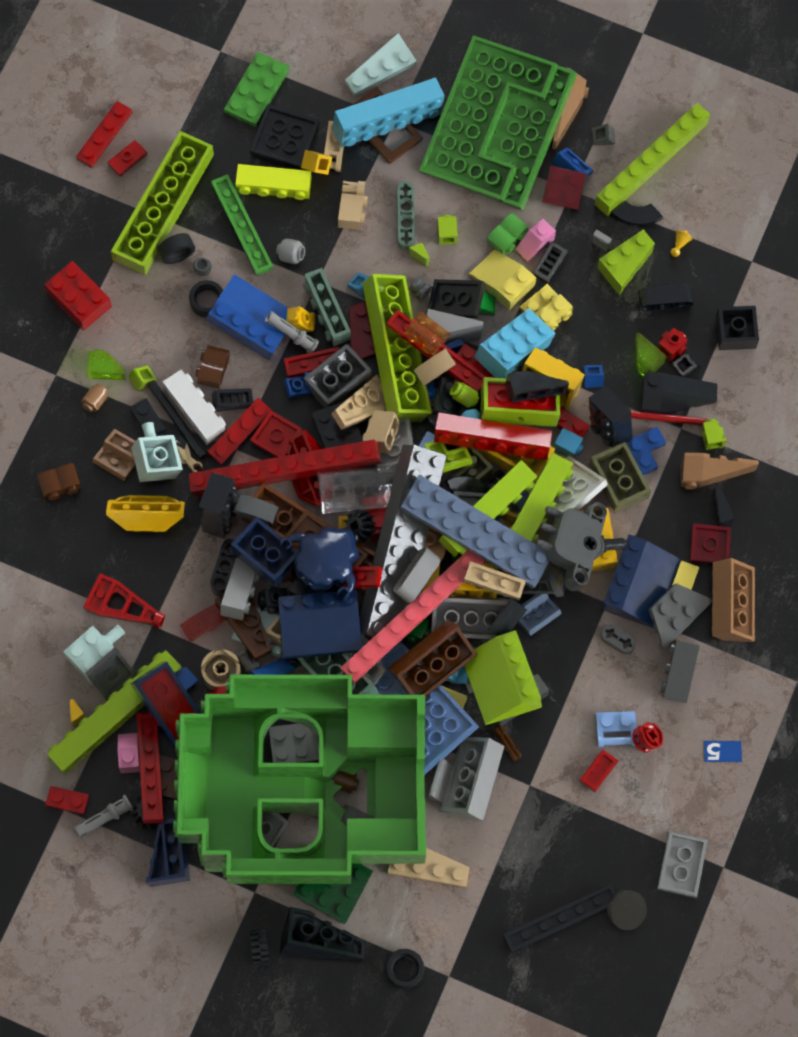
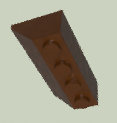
M448 619L388 667V669L408 695H425L426 697L473 659L477 653L460 628Z

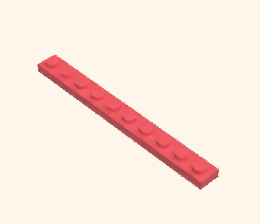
M469 550L466 551L413 602L340 668L345 675H352V682L355 684L464 583L470 561L483 565L486 560Z

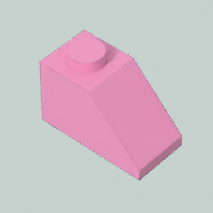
M542 219L528 231L515 251L527 263L530 262L554 241L556 230Z
M137 733L118 734V762L121 774L140 772Z

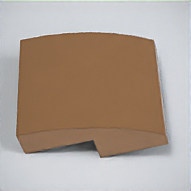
M114 429L104 441V446L93 458V463L125 481L136 466L131 448L136 441Z

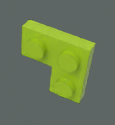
M434 441L424 443V448L447 455L442 473L472 465V458L467 447L447 451L445 444Z

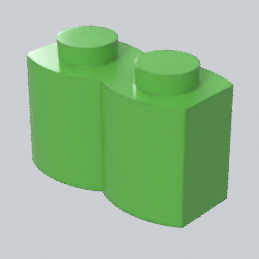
M511 213L489 234L487 243L504 255L506 253L510 254L515 249V244L518 241L521 242L527 234L528 226L515 214Z

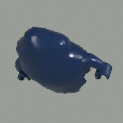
M324 527L318 534L295 533L281 540L280 547L284 544L289 545L286 548V552L292 550V543H299V552L294 557L296 575L306 585L310 586L313 590H329L334 584L346 583V587H341L338 590V596L341 593H346L347 595L343 601L349 599V594L353 591L356 582L352 564L359 557L356 539L352 531L345 528Z

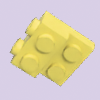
M546 284L524 302L519 309L522 312L531 309L554 331L562 320L566 321L571 317L573 306L561 294L558 295Z

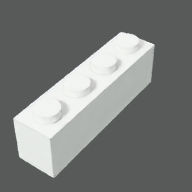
M179 370L163 381L164 390L208 446L226 432V423L221 416H216L213 405L204 400V394L201 389L194 387L191 376Z

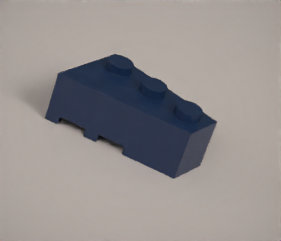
M176 818L163 820V823L158 825L154 843L155 848L150 861L149 875L146 879V883L151 887L190 881L187 844L179 843L178 837H175V832L173 831V823Z

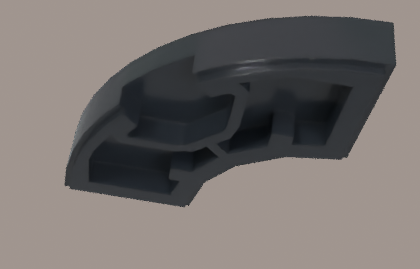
M624 201L611 211V214L616 219L628 225L648 226L663 219L661 213L652 204L637 207Z
M456 476L445 480L451 494L455 491L487 493L490 490L482 481L468 476Z

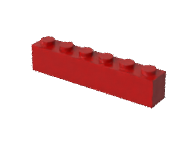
M438 412L434 442L548 460L552 431Z

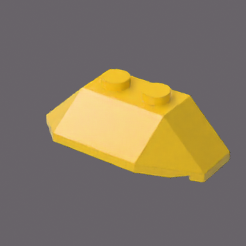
M128 495L115 500H108L106 515L126 531L165 532L184 517L185 502L178 501L169 496Z

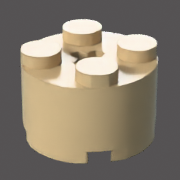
M214 650L208 653L201 665L203 682L207 688L215 691V687L226 686V681H230V674H241L240 663L236 655L228 650ZM223 669L225 670L224 673H220V674L218 673V670H220V671H222Z

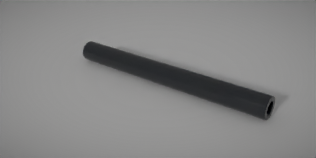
M151 381L147 385L198 458L200 460L205 458L207 453L156 381Z

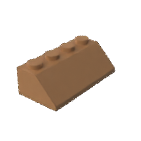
M733 558L713 562L712 636L724 641L754 642L755 567Z

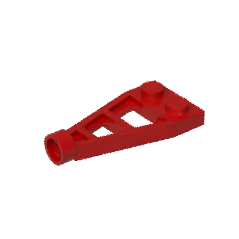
M101 573L83 606L84 610L101 617L148 624L158 629L161 628L165 620V614L158 612L119 581ZM113 593H119L126 599L124 607L120 610L111 609L107 606ZM132 602L143 607L140 616L127 613Z

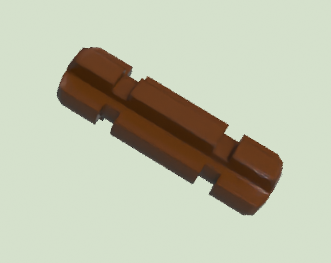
M502 725L497 726L493 733L497 738L499 737V742L504 746L505 751L509 753L511 760L514 762L520 759L521 753L516 749V745L508 733H505L504 727Z

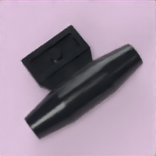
M444 377L438 379L433 413L438 415L439 412L461 416L463 412L470 409H476L480 413L481 388L478 391L479 400L477 404L467 408L454 400L452 395H450V390L456 382Z

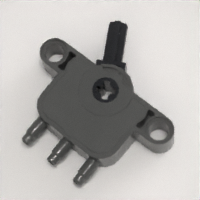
M599 502L594 503L584 512L574 508L561 512L547 506L545 512L556 517L553 526L546 523H541L540 528L550 533L549 541L536 540V545L546 550L547 558L553 564L567 570L564 584L570 591H576L588 583L596 558L610 550H623L627 544L624 538L604 539L603 535H601L607 510Z

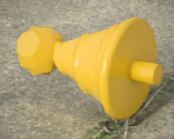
M676 231V246L670 251L673 257L679 256V249L692 240L688 231Z

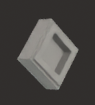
M596 229L592 237V243L604 251H608L612 239Z

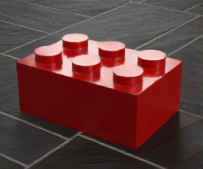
M73 261L44 284L46 293L83 330L87 329L112 307L110 298Z

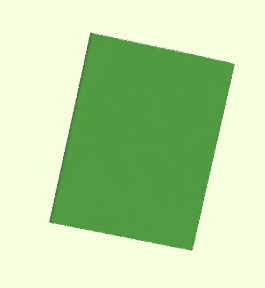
M473 35L419 171L523 211L576 80V72L558 66L557 63Z

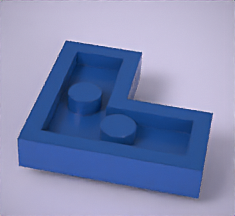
M656 427L633 437V439L626 443L643 475L658 469V465L651 452L666 445L662 433Z

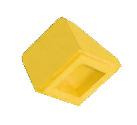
M71 699L70 714L71 723L74 727L85 718V715L75 700Z

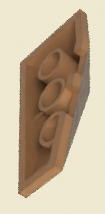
M577 74L555 130L552 146L554 150H556L581 108L583 98L588 96L587 80Z

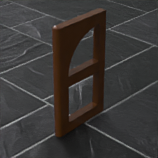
M375 87L352 105L384 94ZM407 124L404 128L413 137L392 152L377 136L372 137L368 141L391 164L423 140V137L411 124Z

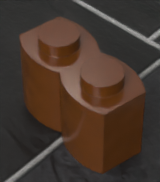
M210 345L207 346L206 350H202L200 357L202 363L200 367L197 366L195 371L198 384L220 389L229 363L230 350Z
M73 463L37 474L45 500H56L65 493L68 495L75 494L81 488Z

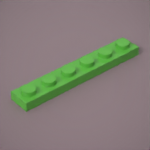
M227 174L211 181V185L256 276L273 270V264L229 175Z

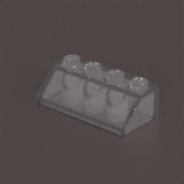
M390 465L317 473L322 514L387 507L396 467Z

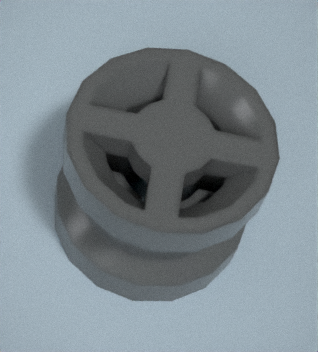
M420 276L412 282L409 290L415 292L417 298L421 300L430 293L432 286L427 284L425 279Z

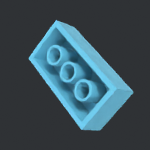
M527 309L480 344L474 358L495 378L506 379L508 374L517 371L524 365L535 347L540 350L546 349L556 333L531 309Z

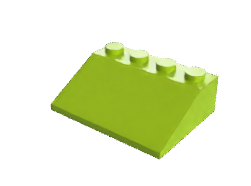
M516 630L499 635L474 649L477 655L466 663L464 667L485 725L542 708L541 696Z

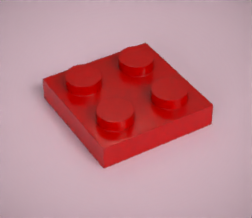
M270 410L251 438L250 443L275 458L287 456L290 445L289 438L298 434L303 429Z

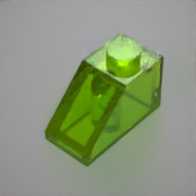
M638 332L634 340L637 370L642 375H644V372L655 373L665 363L666 355Z
M101 349L88 351L87 374L89 379L126 380L125 369L108 352Z

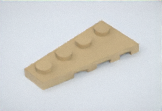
M378 375L374 376L331 413L341 430L372 418L374 410L386 411L381 380Z
M426 848L425 864H389L387 874L466 888L470 867Z

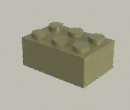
M626 442L591 457L589 465L592 471L606 479L608 483L602 490L614 513L649 499L651 490Z

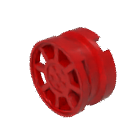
M646 722L633 730L632 740L639 751L648 753L663 744V734L658 725Z

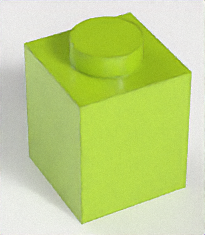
M443 215L438 217L439 245L457 244L456 216Z

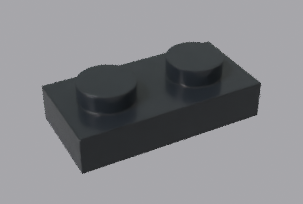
M147 398L130 407L141 427L144 423L153 422L156 436L166 431Z

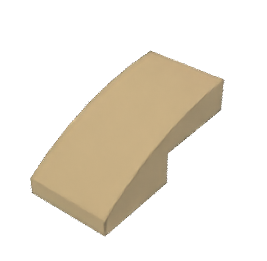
M445 348L415 368L414 372L423 386H425L456 364Z

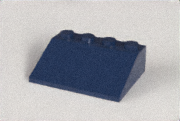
M629 534L626 540V548L622 551L602 610L654 629V622L650 617L648 609L672 587L681 559L647 540Z
M357 589L349 594L347 601H343L347 594L341 593L338 596V591L278 597L284 659L358 652L362 648Z

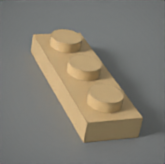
M471 561L464 578V582L516 600H520L526 580Z

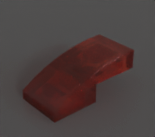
M214 604L192 616L180 626L189 641L193 642L206 631H212L223 623L225 618L220 615L219 608Z

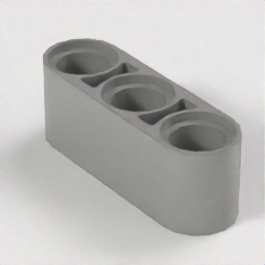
M427 547L420 549L396 583L393 592L408 604L413 602L438 567L441 559Z

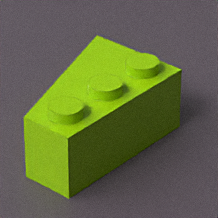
M644 229L599 259L598 270L619 296L653 252L655 243Z

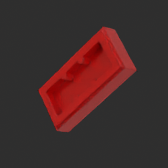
M134 140L107 163L120 177L148 154Z
M602 749L579 782L595 793L617 765L618 760Z

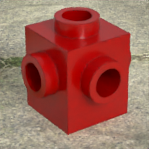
M673 328L670 332L666 331L661 336V341L657 347V350L671 362L677 355L681 356L686 351L688 339L682 331H677Z

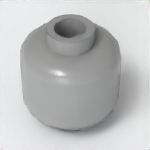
M287 238L277 245L276 253L282 262L298 264L305 256V247L300 241Z

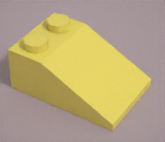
M495 249L469 273L474 280L484 281L486 283L485 289L492 296H495L509 311L535 287L536 277L523 265Z

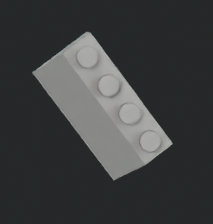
M467 737L458 745L440 807L441 812L467 820H484L504 750L503 745L490 738Z

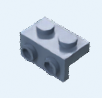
M535 594L531 599L522 604L527 611L517 623L531 636L561 615V611L549 599L548 594Z

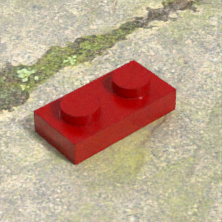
M380 566L352 567L356 580L354 588L380 587L383 568Z
M50 786L45 805L85 815L90 796L89 794Z

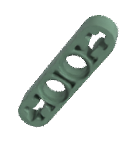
M402 181L397 188L398 245L403 250H409V247L414 246L415 243L414 186L409 181ZM405 187L408 190L407 198H404L403 189ZM407 203L411 206V209L404 211L401 209V205ZM408 220L411 222V226L404 228L401 222ZM404 233H408V244L404 242Z

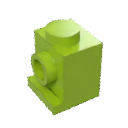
M716 419L706 420L701 427L705 449L710 450L724 447L727 440L724 437L723 427L719 426V422Z

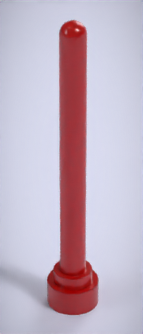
M631 411V418L692 425H702L708 420L698 417Z

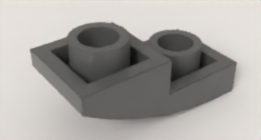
M240 494L233 512L249 520L258 517L270 526L273 524L279 507L261 499Z

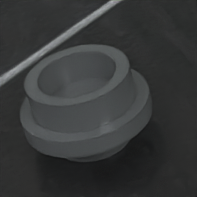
M203 257L198 258L193 263L194 272L200 276L209 274L212 269L211 262Z

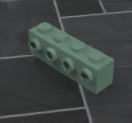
M320 268L306 273L303 287L306 294L310 293L312 298L310 303L312 308L318 311L319 315H317L320 325H324L326 329L324 334L327 341H331L333 347L350 341L351 331L323 269Z

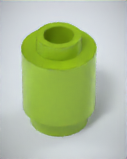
M456 382L450 390L452 398L467 408L475 406L479 400L478 392L463 382Z

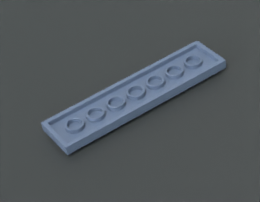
M420 474L417 476L399 508L507 574L526 580L525 584L532 589L536 587L550 561L547 558L546 550Z

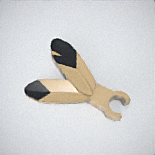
M177 436L176 444L180 452L181 464H187L193 473L197 472V470H194L196 466H200L203 469L202 464L191 457L186 440L182 436Z

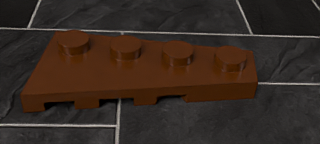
M224 595L215 599V604L220 611ZM250 598L249 614H245L243 621L224 617L256 662L271 654L272 648L265 628H263L255 600Z

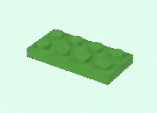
M257 52L225 106L224 113L257 127L267 105L271 103L287 76L290 66Z

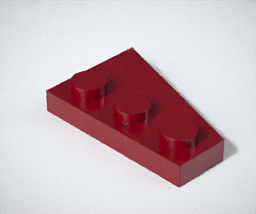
M365 301L349 307L351 349L362 360L376 356Z

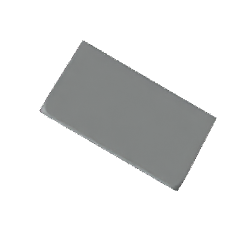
M441 759L438 762L429 793V800L439 803L443 801L452 770V765L445 759Z

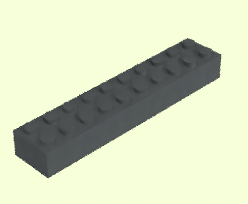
M402 445L372 565L383 568L380 587L366 588L359 616L362 635L373 638L409 605L393 592V589L416 554L424 547L429 526L399 508L419 474L439 486L447 455L416 445Z

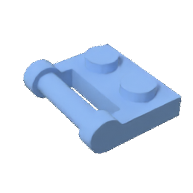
M635 711L595 714L598 748H604L605 745L635 746L632 740V733L636 728ZM603 733H630V737L604 738Z

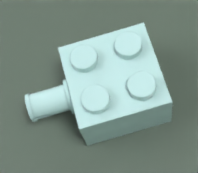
M144 423L142 429L145 437L138 438L131 447L140 482L176 479L183 468L174 435L156 436L154 423Z
M117 624L104 636L92 626L63 651L64 655L92 685L93 683L85 673L114 648L112 644L123 636L125 632Z

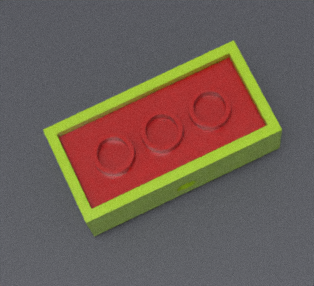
M483 378L481 386L482 420L508 424L557 426L560 417V395L511 403L505 385L506 379Z

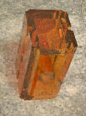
M422 311L418 313L405 331L410 341L417 342L426 353L433 354L434 356L451 335Z

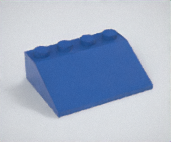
M234 274L209 312L206 321L270 360L285 334L270 325L265 319L273 311L279 317L286 320L288 307Z

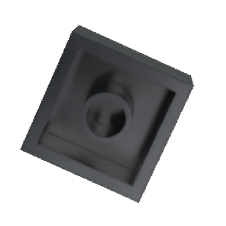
M756 305L718 307L716 326L719 350L756 349L759 342Z

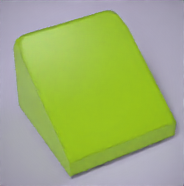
M423 243L409 247V255L427 267L429 265V256Z
M148 365L133 369L128 376L136 391L147 387L151 381H157Z

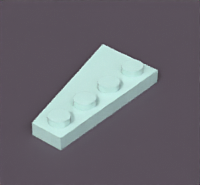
M398 33L345 79V83L354 97L415 66L417 60Z

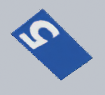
M704 741L705 762H742L741 741Z

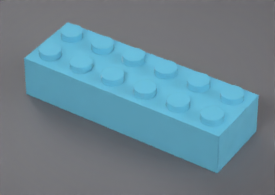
M433 78L335 111L332 130L340 147H349L356 142L367 141L377 135H385L391 130L402 129L407 124H417L424 119L437 117L441 114L445 95L437 79Z

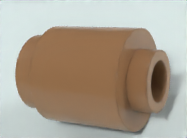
M100 384L92 386L81 400L83 408L88 412H97L107 399L108 390Z

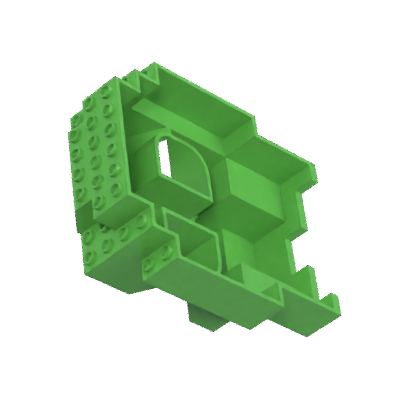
M230 674V681H226L227 694H205V700H201L202 714H180V720H176V732L179 740H176L175 744L178 760H175L177 780L174 783V790L177 800H174L176 820L173 823V831L175 832V837H178L179 843H198L201 866H204L205 872H222L223 878H227L228 884H351V864H425V695L352 694V675ZM278 719L308 727L314 732L319 742V763H263L264 739L270 726ZM361 769H365L367 771V814L375 817V819H347V826H345L341 822L345 810L333 798L342 786L334 784V781L331 779L338 771L355 775ZM263 813H306L319 816L317 837L307 847L298 849L273 848L265 842L262 836Z

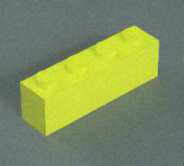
M238 164L235 185L236 192L244 195L252 193L259 196L272 195L278 198L293 197L297 200L309 199L312 178L311 171Z

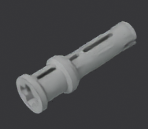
M273 311L265 319L270 325L293 339L295 345H300L306 349L307 353H312L319 343L318 339H313L307 335L305 330L295 328Z
M123 795L122 799L113 804L109 803L102 812L74 828L80 838L104 823L113 818L117 820L123 813L134 809L126 795Z

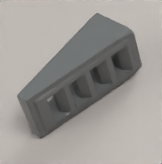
M552 241L532 273L549 282L566 257L568 250ZM552 250L560 254V257L552 254ZM548 256L555 259L556 263L548 260ZM544 262H546V263H548L549 265L553 266L552 270H551L550 268L546 267L545 265H543ZM540 268L549 272L548 276L540 272Z

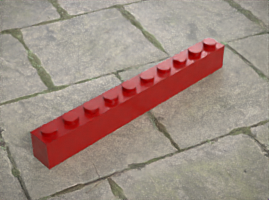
M373 439L190 473L191 493L196 497H202L212 472L234 479L235 486L237 487L236 490L261 486L262 483L268 485L382 464L380 445Z

